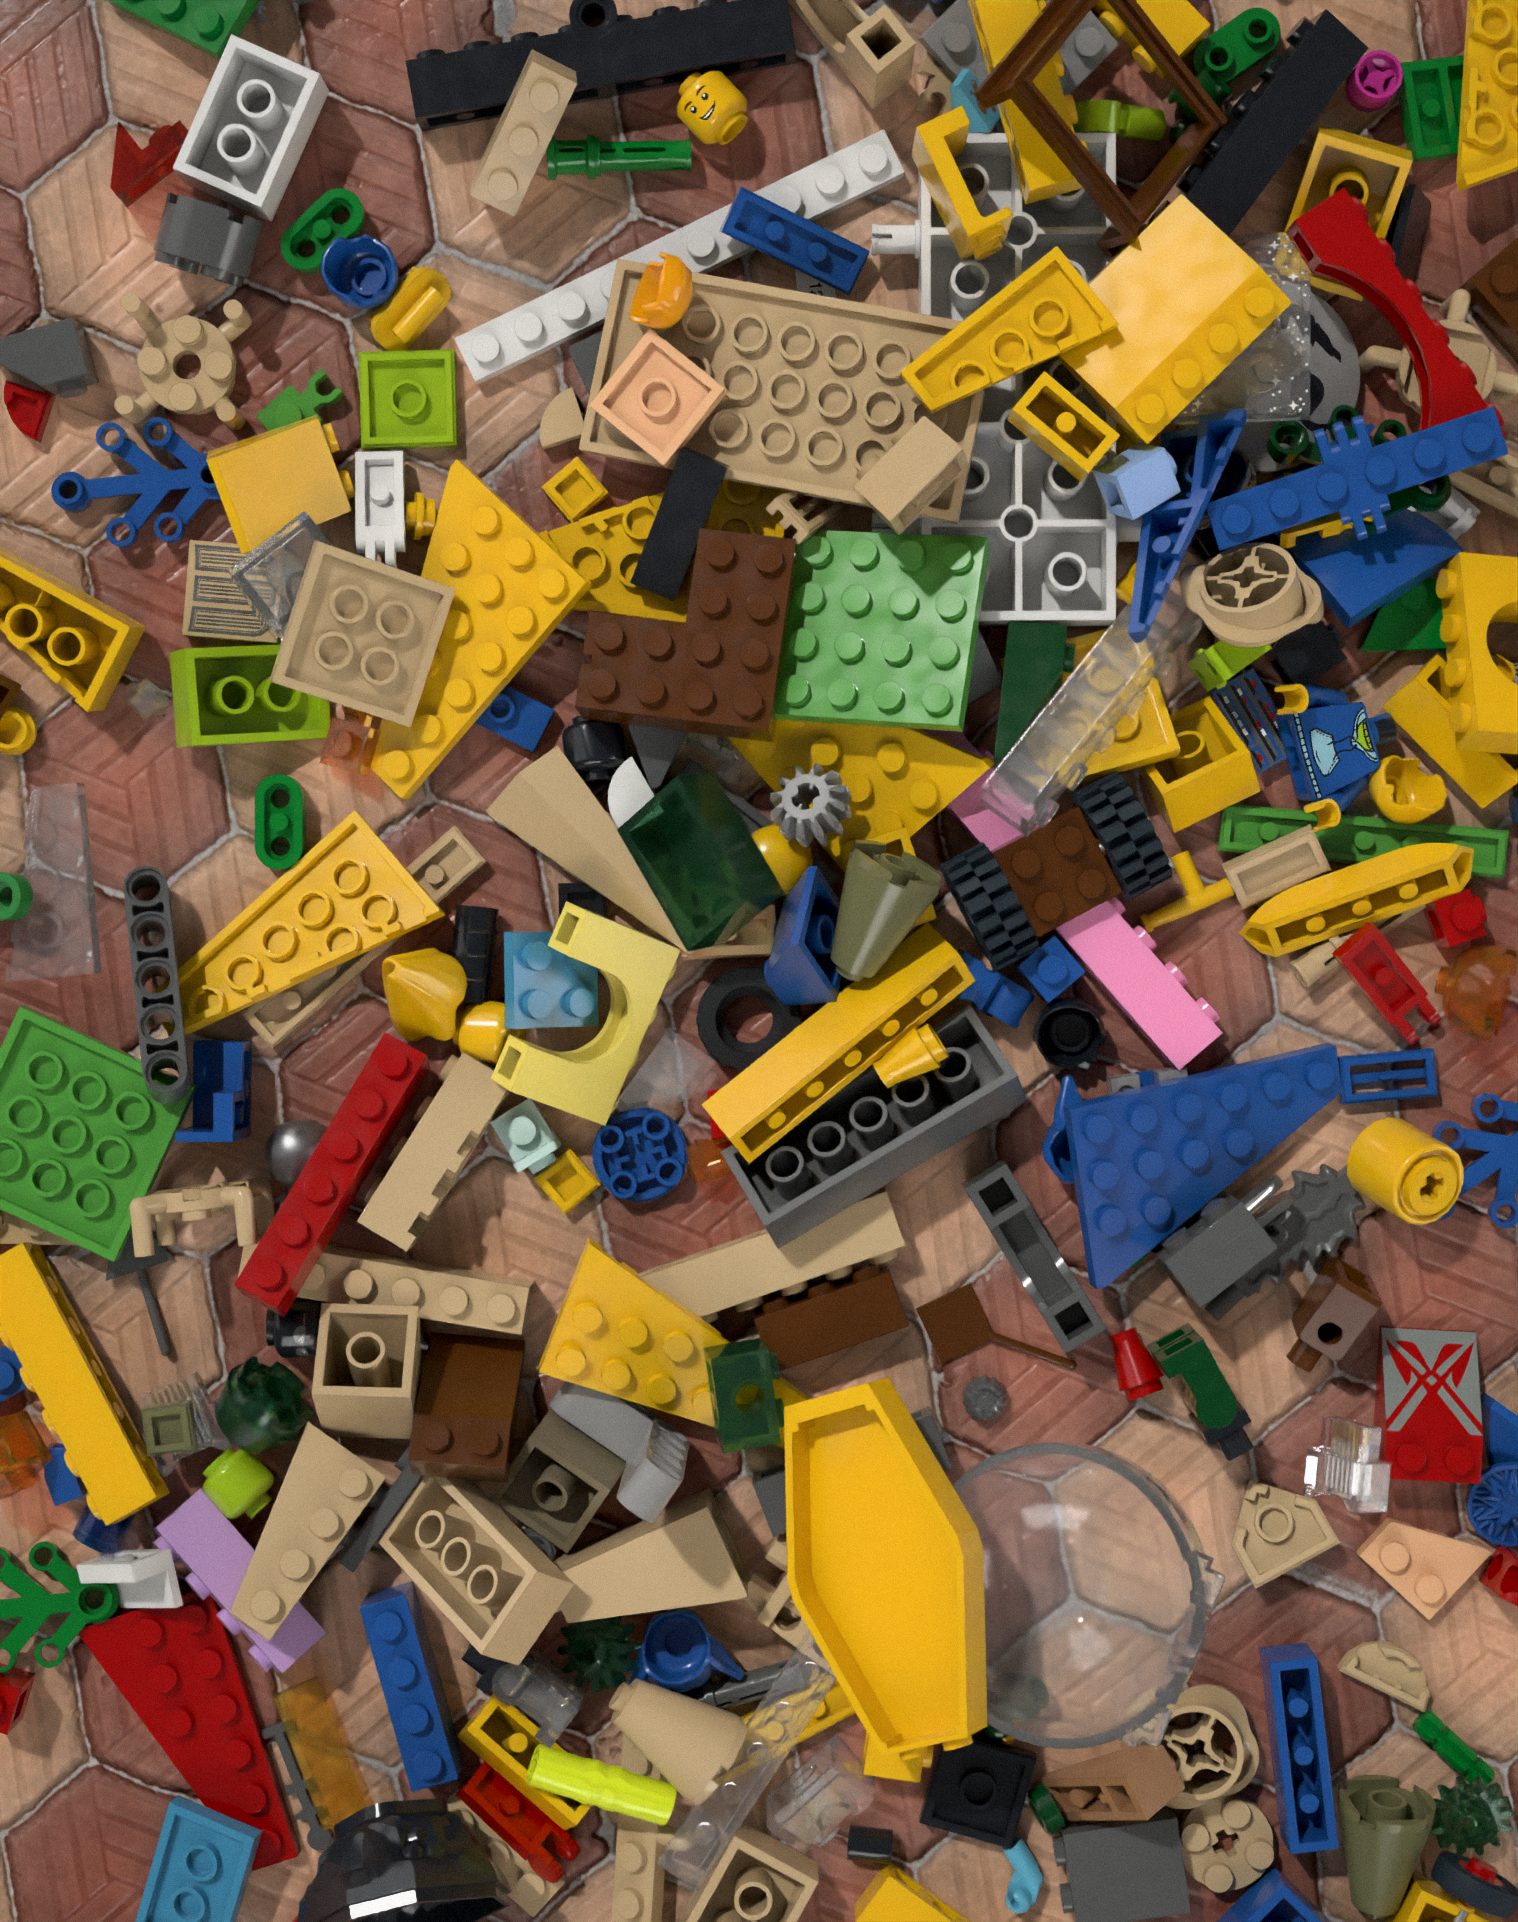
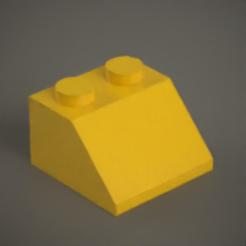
M1210 696L1169 715L1181 748L1180 756L1138 767L1156 807L1174 833L1261 791L1250 751Z

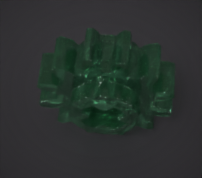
M622 1616L574 1622L575 1625L561 1627L562 1635L568 1638L569 1641L568 1644L559 1646L557 1652L562 1655H568L570 1659L564 1665L563 1673L577 1671L578 1675L575 1686L577 1688L591 1686L593 1693L607 1691L610 1687H617L626 1682L623 1672L636 1670L638 1667L634 1660L629 1658V1653L641 1648L639 1643L629 1642L628 1635L635 1628L634 1623L620 1625L619 1622Z
M1481 1775L1475 1777L1472 1784H1466L1461 1776H1456V1786L1451 1789L1441 1784L1437 1786L1441 1799L1433 1798L1437 1808L1430 1834L1436 1835L1441 1849L1449 1847L1454 1843L1457 1854L1463 1855L1467 1848H1474L1478 1855H1483L1484 1846L1489 1842L1497 1847L1502 1845L1498 1832L1510 1833L1513 1831L1509 1818L1514 1815L1509 1797L1503 1795L1498 1782L1486 1788Z

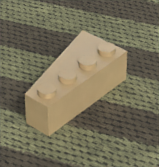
M465 1052L461 1054L460 1058L453 1054L451 1055L438 1076V1079L444 1082L434 1098L427 1095L413 1118V1120L418 1122L409 1139L403 1136L389 1157V1161L393 1164L384 1179L378 1177L367 1193L364 1201L368 1204L358 1218V1223L406 1252L420 1241L509 1093V1090L490 1079L496 1066L477 1060Z
M310 1422L306 1425L229 1612L230 1617L267 1643L386 1479L384 1475Z

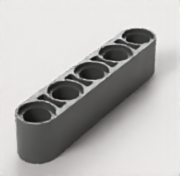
M141 866L128 873L124 880V898L142 1073L149 1095L155 1101L162 1104H173L183 1099L189 1091L190 1073L171 897L165 875L159 869L152 866ZM147 886L155 887L160 891L158 896L150 901H141L135 897L137 891ZM157 931L165 936L163 941L157 946L148 947L140 943V939L147 932ZM156 976L164 977L170 981L168 987L158 993L149 992L144 988L146 982ZM160 1022H168L175 1027L173 1033L165 1039H155L149 1035V1031L155 1024ZM172 1068L180 1073L178 1080L172 1085L160 1086L154 1082L155 1075L162 1069Z

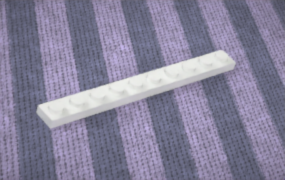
M883 129L753 193L813 222L903 178L905 171ZM731 204L619 259L646 264L651 261L665 262L663 258L659 257L660 252L681 258L691 272L706 274L756 249L719 232L731 207ZM617 259L454 338L476 384L485 382L604 324Z

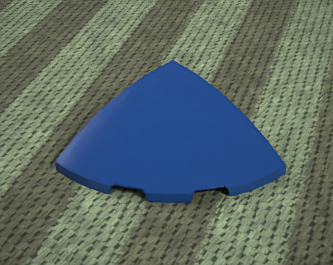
M1405 509L1384 519L1387 532L1377 535L1374 531L1371 534H1367L1368 538L1358 541L1353 528L1345 529L1340 534L1323 539L1319 535V531L1296 537L1295 546L1285 550L1293 557L1299 569L1318 584L1324 601L1346 629H1349L1383 605L1386 608L1446 566L1459 552H1464V549L1436 523L1418 512ZM1280 531L1267 535L1274 545L1276 543L1280 544Z

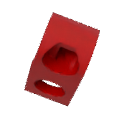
M1498 1545L1479 1581L1517 1607L1518 1553L1505 1546Z

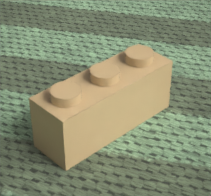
M533 49L531 50L471 180V196L515 217L577 85L576 71Z

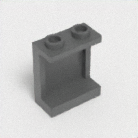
M1164 1806L1149 1820L1109 1821L1071 1827L1069 1821H1065L1066 1827L1060 1830V1836L1052 1837L1057 1867L1065 1866L1067 1883L1059 1884L1064 1914L1072 1913L1075 1922H1131L1191 1913L1178 1822L1173 1808Z

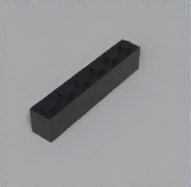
M1327 9L1312 20L1304 16L1291 29L1285 38L1290 44L1282 56L1276 53L1264 65L1258 74V77L1263 80L1255 92L1250 89L1238 100L1230 112L1236 118L1227 129L1222 126L1215 132L1203 148L1208 153L1200 166L1196 163L1191 165L1176 184V187L1180 190L1179 194L1184 195L1228 237L1368 49L1358 37ZM1168 200L1155 211L1148 224L1170 204Z

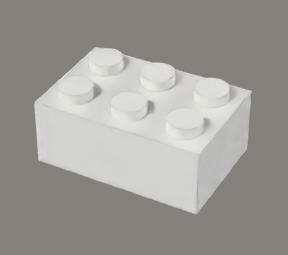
M231 34L173 165L174 171L185 184L272 222L328 96L329 89L322 76L318 72Z

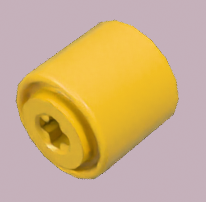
M1387 1117L1374 1121L1362 1130L1353 1142L1347 1158V1176L1352 1188L1362 1196L1408 1224L1425 1225L1437 1221L1449 1212L1458 1199L1464 1183V1166L1459 1154L1445 1143L1402 1119Z

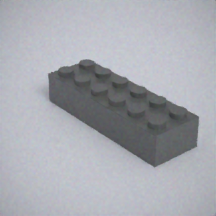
M970 1004L932 1026L949 1057L940 1062V1068L901 1081L887 1088L872 1064L750 1164H748L734 1145L721 1151L778 1249L1027 1101L1017 1073Z

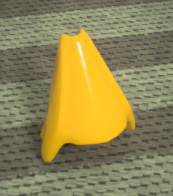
M425 948L389 956L382 962L383 987L395 1030L409 1041H419L425 1036H432L441 1041L451 1039L456 1033V1010L463 1001L467 988L466 973L458 960L451 955L440 952L436 948Z

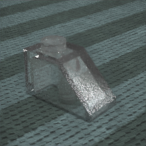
M670 1027L613 1106L622 1112L688 1101L694 1092L703 1097L718 1076V1073L711 1069L717 1060L673 1027Z

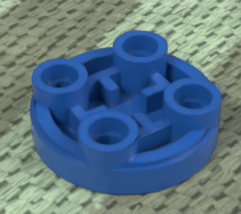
M648 1106L629 1107L612 1115L608 1119L606 1126L602 1125L598 1131L593 1145V1164L600 1181L615 1197L634 1202L655 1200L670 1192L680 1181L688 1160L686 1138L677 1122L665 1112Z

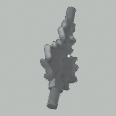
M1321 1164L1319 1174L1297 1170L1291 1172L1294 1187L1290 1191L1295 1196V1201L1266 1224L1274 1229V1232L1267 1235L1278 1248L1218 1294L1205 1307L1217 1321L1244 1296L1248 1298L1254 1293H1259L1264 1281L1270 1280L1275 1286H1279L1283 1280L1287 1265L1290 1262L1297 1265L1302 1252L1306 1253L1310 1264L1315 1268L1323 1252L1330 1260L1332 1257H1335L1341 1241L1348 1239L1354 1242L1358 1239L1354 1213L1358 1210H1365L1366 1205L1358 1194L1359 1192L1351 1186L1347 1176V1165L1337 1171L1326 1164Z

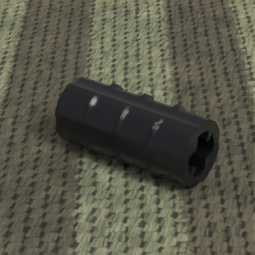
M467 905L456 906L455 925L452 928L454 930L453 945L450 953L463 966L466 973L467 988L463 1002L484 1003L490 1001L491 983L494 981L492 979L493 962L496 958L494 955L496 935L499 934L497 932L499 909Z

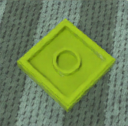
M454 349L359 352L361 448L363 450L458 448L456 352Z

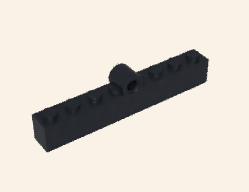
M573 0L569 10L571 24L560 27L558 33L539 36L536 32H524L512 36L510 42L494 45L490 41H474L466 44L463 47L464 50L445 53L440 49L425 50L416 55L417 59L406 60V67L415 117L423 132L500 118L532 49L576 71L577 85L567 104L571 105L681 85L695 72L703 75L709 71L716 70L722 72L725 76L795 64L796 47L787 0H736L727 2V0H705L697 8L680 11V8L677 6H667L656 9L652 12V16L633 19L631 15H618L613 0ZM593 17H599L604 20L597 27L586 25V22Z

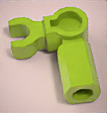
M1086 100L1085 102H1079L1076 106L1078 122L1072 124L1075 133H1116L1117 138L1151 142L1161 140L1166 127V119L1161 109L1129 104L1121 105V102L1112 100Z

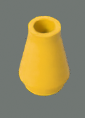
M928 1023L920 1029L914 1026L881 1059L873 1063V1066L885 1086L890 1088L896 1083L940 1068V1062L949 1057L940 1038Z

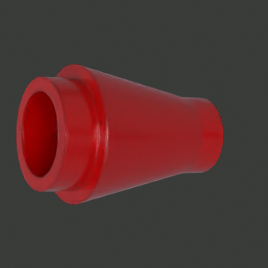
M1136 1327L1109 1336L1113 1348L1119 1392L1124 1391L1128 1401L1164 1389L1160 1379L1164 1374L1139 1337Z

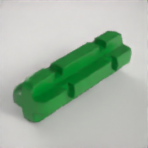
M1425 1710L1414 1720L1412 1724L1413 1729L1427 1743L1430 1742L1432 1748L1458 1773H1462V1776L1475 1789L1483 1790L1494 1779L1495 1773L1482 1758L1477 1757L1478 1755L1448 1726H1445L1442 1720L1431 1710Z

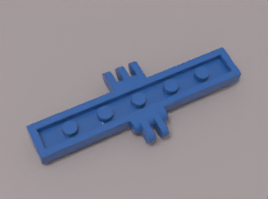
M1494 406L1374 447L1371 445L1362 415L1351 418L1352 429L1356 438L1348 440L1342 421L1332 424L1337 444L1329 446L1328 437L1323 428L1313 431L1322 462L1321 465L1208 503L1206 512L1219 552L1338 512L1342 525L1352 523L1358 541L1368 538L1363 518L1371 516L1377 535L1387 532L1382 512L1391 509L1387 495L1508 454Z

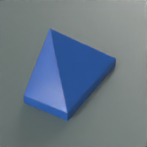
M1483 1392L1480 1396L1482 1427L1488 1464L1492 1466L1501 1462H1518V1416Z

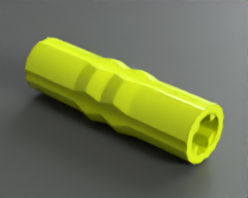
M541 1744L537 1745L533 1752L526 1776V1785L572 1798L582 1804L595 1805L605 1811L622 1813L662 1826L666 1825L670 1819L677 1794V1789L671 1783L631 1772L621 1766L608 1765L598 1759L581 1757Z

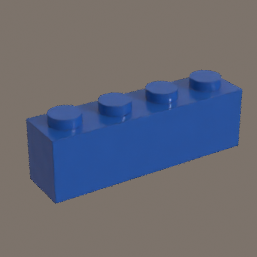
M411 1581L368 1593L359 1608L411 1792L457 1780L462 1770L464 1759L414 1582Z
M1306 1642L1260 1647L1259 1653L1280 1836L1290 1854L1339 1849L1317 1656Z

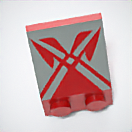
M1379 1326L1372 1468L1384 1479L1480 1484L1483 1427L1476 1332Z

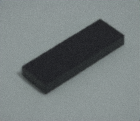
M685 446L681 449L630 583L675 602L696 552L699 528L705 529L729 465Z

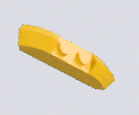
M1450 843L1416 844L1387 852L1306 881L1279 893L1267 901L1250 917L1239 934L1260 953L1278 957L1360 928L1367 922L1374 923L1461 892L1471 879L1475 849Z

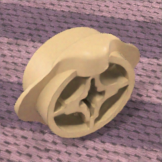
M1263 542L1240 544L1228 548L1199 565H1188L1180 573V588L1186 606L1204 621L1208 629L1219 640L1229 645L1239 647L1265 646L1276 642L1306 624L1318 623L1322 620L1324 614L1323 599L1318 584L1299 569L1293 557L1285 549L1274 544Z
M1202 1684L1190 1687L1172 1696L1158 1698L1147 1704L1139 1712L1133 1723L1131 1732L1132 1746L1156 1745L1157 1739L1160 1737L1166 1740L1167 1747L1173 1749L1179 1756L1176 1761V1770L1185 1789L1165 1805L1167 1807L1191 1809L1201 1806L1210 1800L1233 1795L1244 1789L1251 1782L1257 1771L1259 1748L1256 1738L1251 1731L1247 1712L1240 1699L1224 1687ZM1189 1712L1200 1713L1196 1721L1190 1725H1181L1172 1722L1170 1725L1167 1724L1178 1715ZM1217 1719L1228 1728L1235 1740L1232 1756L1225 1754L1223 1747L1212 1739ZM1197 1739L1203 1741L1204 1750L1197 1749L1194 1754L1187 1752V1744L1193 1745ZM1201 1769H1210L1217 1773L1222 1769L1221 1773L1210 1779L1191 1781L1192 1776Z

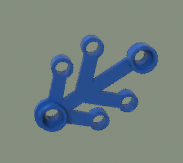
M154 417L148 420L143 430L144 437L152 446L159 449L166 448L188 469L166 470L130 441L127 432L121 426L113 422H107L102 424L96 432L98 445L108 453L118 454L141 474L86 479L76 472L62 473L52 484L51 493L55 503L68 512L78 513L86 510L91 505L93 499L142 494L123 518L113 519L106 529L107 538L112 544L119 548H130L137 542L140 529L168 494L175 490L189 489L172 513H162L154 522L155 534L161 540L167 543L179 542L185 535L187 524L207 500H220L221 498L215 483H206L204 479L205 472L209 469L206 461L207 453L200 454L176 434L172 424L164 418ZM159 425L166 426V437L161 441H155L152 437L153 429ZM117 430L120 434L118 443L114 446H107L105 443L106 434L109 431ZM71 482L77 485V494L71 499H65L63 496L64 486ZM168 520H175L177 522V531L172 536H165L162 531L164 523ZM121 525H128L130 529V535L125 541H118L115 537V531Z
M1480 1093L1471 1102V1112L1480 1121L1494 1122L1499 1118L1518 1121V1103L1501 1100L1498 1096L1490 1093ZM1485 1099H1491L1494 1103V1111L1489 1116H1483L1480 1112V1104ZM1452 1121L1437 1123L1433 1128L1432 1137L1441 1142V1132L1444 1128L1451 1126L1455 1130L1456 1137L1454 1141L1446 1144L1453 1150L1464 1147L1488 1151L1464 1168V1183L1459 1197L1499 1169L1495 1197L1487 1210L1488 1218L1493 1224L1502 1228L1514 1226L1518 1222V1205L1515 1203L1518 1186V1130L1509 1136L1462 1128L1459 1124ZM1456 1202L1451 1207L1449 1212H1447L1437 1221L1448 1218L1453 1213L1456 1206ZM1503 1204H1508L1511 1209L1510 1217L1505 1221H1499L1496 1215L1497 1209Z

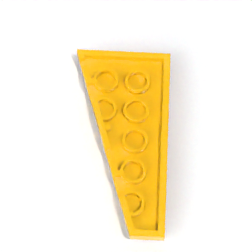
M588 1237L540 1360L539 1373L785 1449L784 1407L812 1398L780 1375L776 1376L756 1362L755 1357L741 1347L738 1349L723 1338L721 1333L663 1290L658 1291L637 1275V1271L624 1262H618L603 1251L601 1245Z

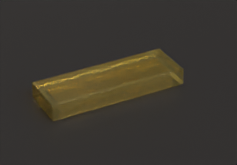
M318 1676L273 1694L323 1831L334 1827L337 1823L367 1807Z

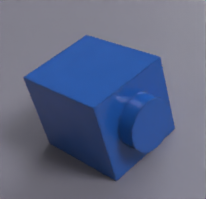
M1048 935L1039 943V949L1024 956L1013 965L1040 999L1046 1003L1051 1002L1085 973L1084 969L1055 935Z

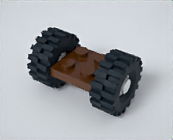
M1117 771L1073 793L1071 798L1074 806L1001 846L990 851L985 843L981 842L940 864L939 867L943 873L942 875L960 912H962L968 927L971 929L977 943L981 946L984 955L995 971L1039 949L1038 937L1120 893L1127 900H1131L1173 877L1172 868L1168 864L1170 863L1168 856L1162 849L1163 845L1154 831V826L1148 820L1144 813L1145 810L1140 801H1137L1130 786H1127L1125 779Z

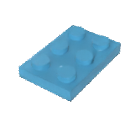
M177 1795L169 1802L135 1922H236L262 1830Z

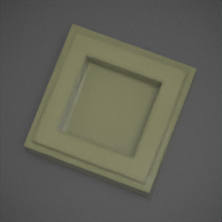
M192 1400L149 1405L141 1408L148 1457L191 1451L199 1447Z

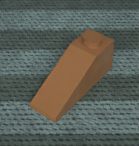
M1164 1745L1127 1747L1044 1773L1038 1778L1039 1783H1042L1051 1794L1064 1821L1149 1820L1185 1789L1176 1770L1175 1761L1166 1751Z

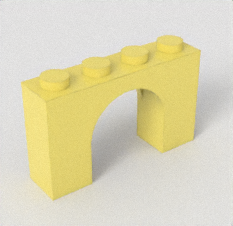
M566 901L547 946L571 958L594 966L601 971L608 983L611 996L607 1020L601 1031L588 1044L566 1052L553 1051L509 1034L490 1079L510 1092L606 1126L610 1114L614 1112L619 1104L620 1091L627 1074L637 1062L639 1046L645 1032L657 1015L658 1002L666 983L675 973L676 960L681 950L657 938Z

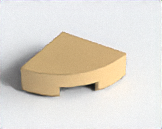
M573 387L559 393L544 411L540 424V441L543 450L581 438L584 420Z

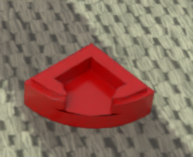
M6 380L3 392L4 402L12 421L22 433L41 443L55 397L51 394Z

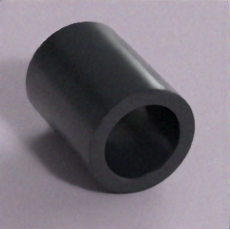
M850 1825L847 1860L890 1864L893 1830Z

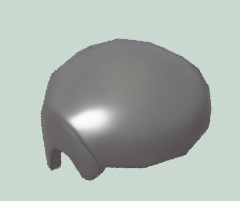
M311 1119L292 1120L279 1125L265 1143L264 1162L272 1178L288 1189H291L327 1130V1127Z

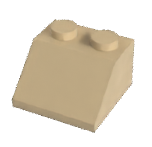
M923 416L917 423L913 420L905 423L891 439L894 446L881 459L877 455L869 459L857 472L856 478L859 481L853 486L857 494L898 535L969 467L963 448L926 416Z

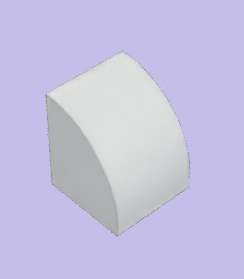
M632 756L616 770L608 790L609 810L616 826L621 832L662 809L661 804Z

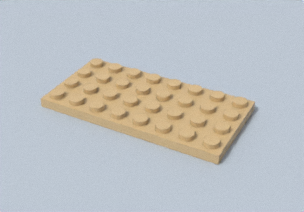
M618 258L579 450L583 453L665 468L589 406L649 329V327L629 319L634 295L648 264ZM691 272L693 297L687 313L669 328L651 329L711 376L728 392L685 447L729 465L724 480L781 491H791L801 495L871 508L853 488L859 481L856 478L857 472L873 456L877 455L881 459L894 446L891 439L909 420L917 423L923 416H926L963 448L969 467L918 517L958 524L986 389L930 414L900 376V371L962 321ZM679 454L667 469L674 470Z

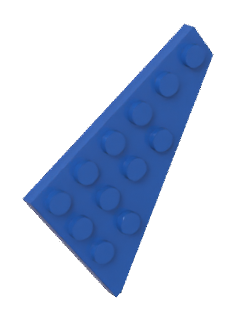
M1324 1043L1063 1105L1090 1285L1096 1289L1108 1286L1342 1092L1336 1046Z

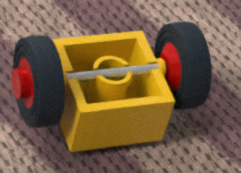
M1442 1851L1438 1855L1431 1871V1877L1435 1882L1413 1873L1399 1910L1395 1914L1387 1916L1385 1922H1504L1501 1917L1510 1918L1518 1905V1889L1507 1879L1499 1875L1498 1870L1487 1862L1475 1857L1468 1858L1457 1853Z

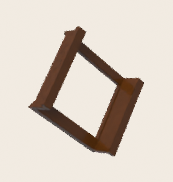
M1050 0L973 95L985 109L1009 99L1015 103L1112 223L1096 243L1103 254L1110 258L1116 254L1123 244L1137 240V232L1218 128L1225 125L1228 119L1136 0H1107L1200 120L1186 128L1142 186L1128 201L1032 82L1098 1Z

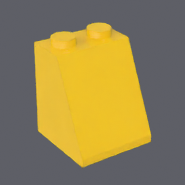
M314 415L208 451L206 461L241 554L253 551L352 511L348 499L355 497V490L348 470L338 471L331 453L340 451L331 423L321 425L318 415Z

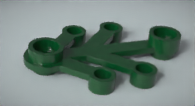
M1348 405L1336 407L1327 423L1329 432L1334 436L1332 424L1338 423L1337 418H1344L1351 424V418L1359 416L1357 410ZM1388 419L1379 425L1373 440L1375 446L1392 441L1383 435L1384 432L1392 433L1398 439L1406 436V429L1401 422ZM1284 420L1278 422L1272 428L1266 447L1269 455L1275 462L1287 465L1301 460L1317 466L1322 464L1316 443L1309 441L1308 432L1302 424L1293 420ZM1352 424L1344 426L1348 440L1356 438ZM1279 444H1287L1292 450L1284 449ZM1446 475L1388 495L1391 509L1382 512L1384 519L1409 507H1414L1423 512H1433L1441 509L1451 495L1452 488L1449 476ZM1419 487L1428 488L1432 494L1422 491ZM1329 515L1324 516V517H1321V518H1318V520L1325 519V518H1327ZM1363 520L1367 534L1373 533L1375 529L1372 521Z

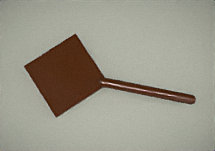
M971 1283L916 1308L941 1363L992 1341L1070 1370H1074L1077 1367L1076 1362L993 1332Z

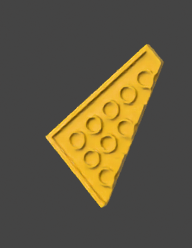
M723 480L705 529L784 538L785 529L779 524L784 518L783 514L779 511L772 516L766 508L776 497L786 491ZM665 491L649 497L647 495L633 500L629 504L613 507L578 519L579 521L548 532L546 530L539 533L593 584L571 610L686 623L696 552L675 602L630 583Z

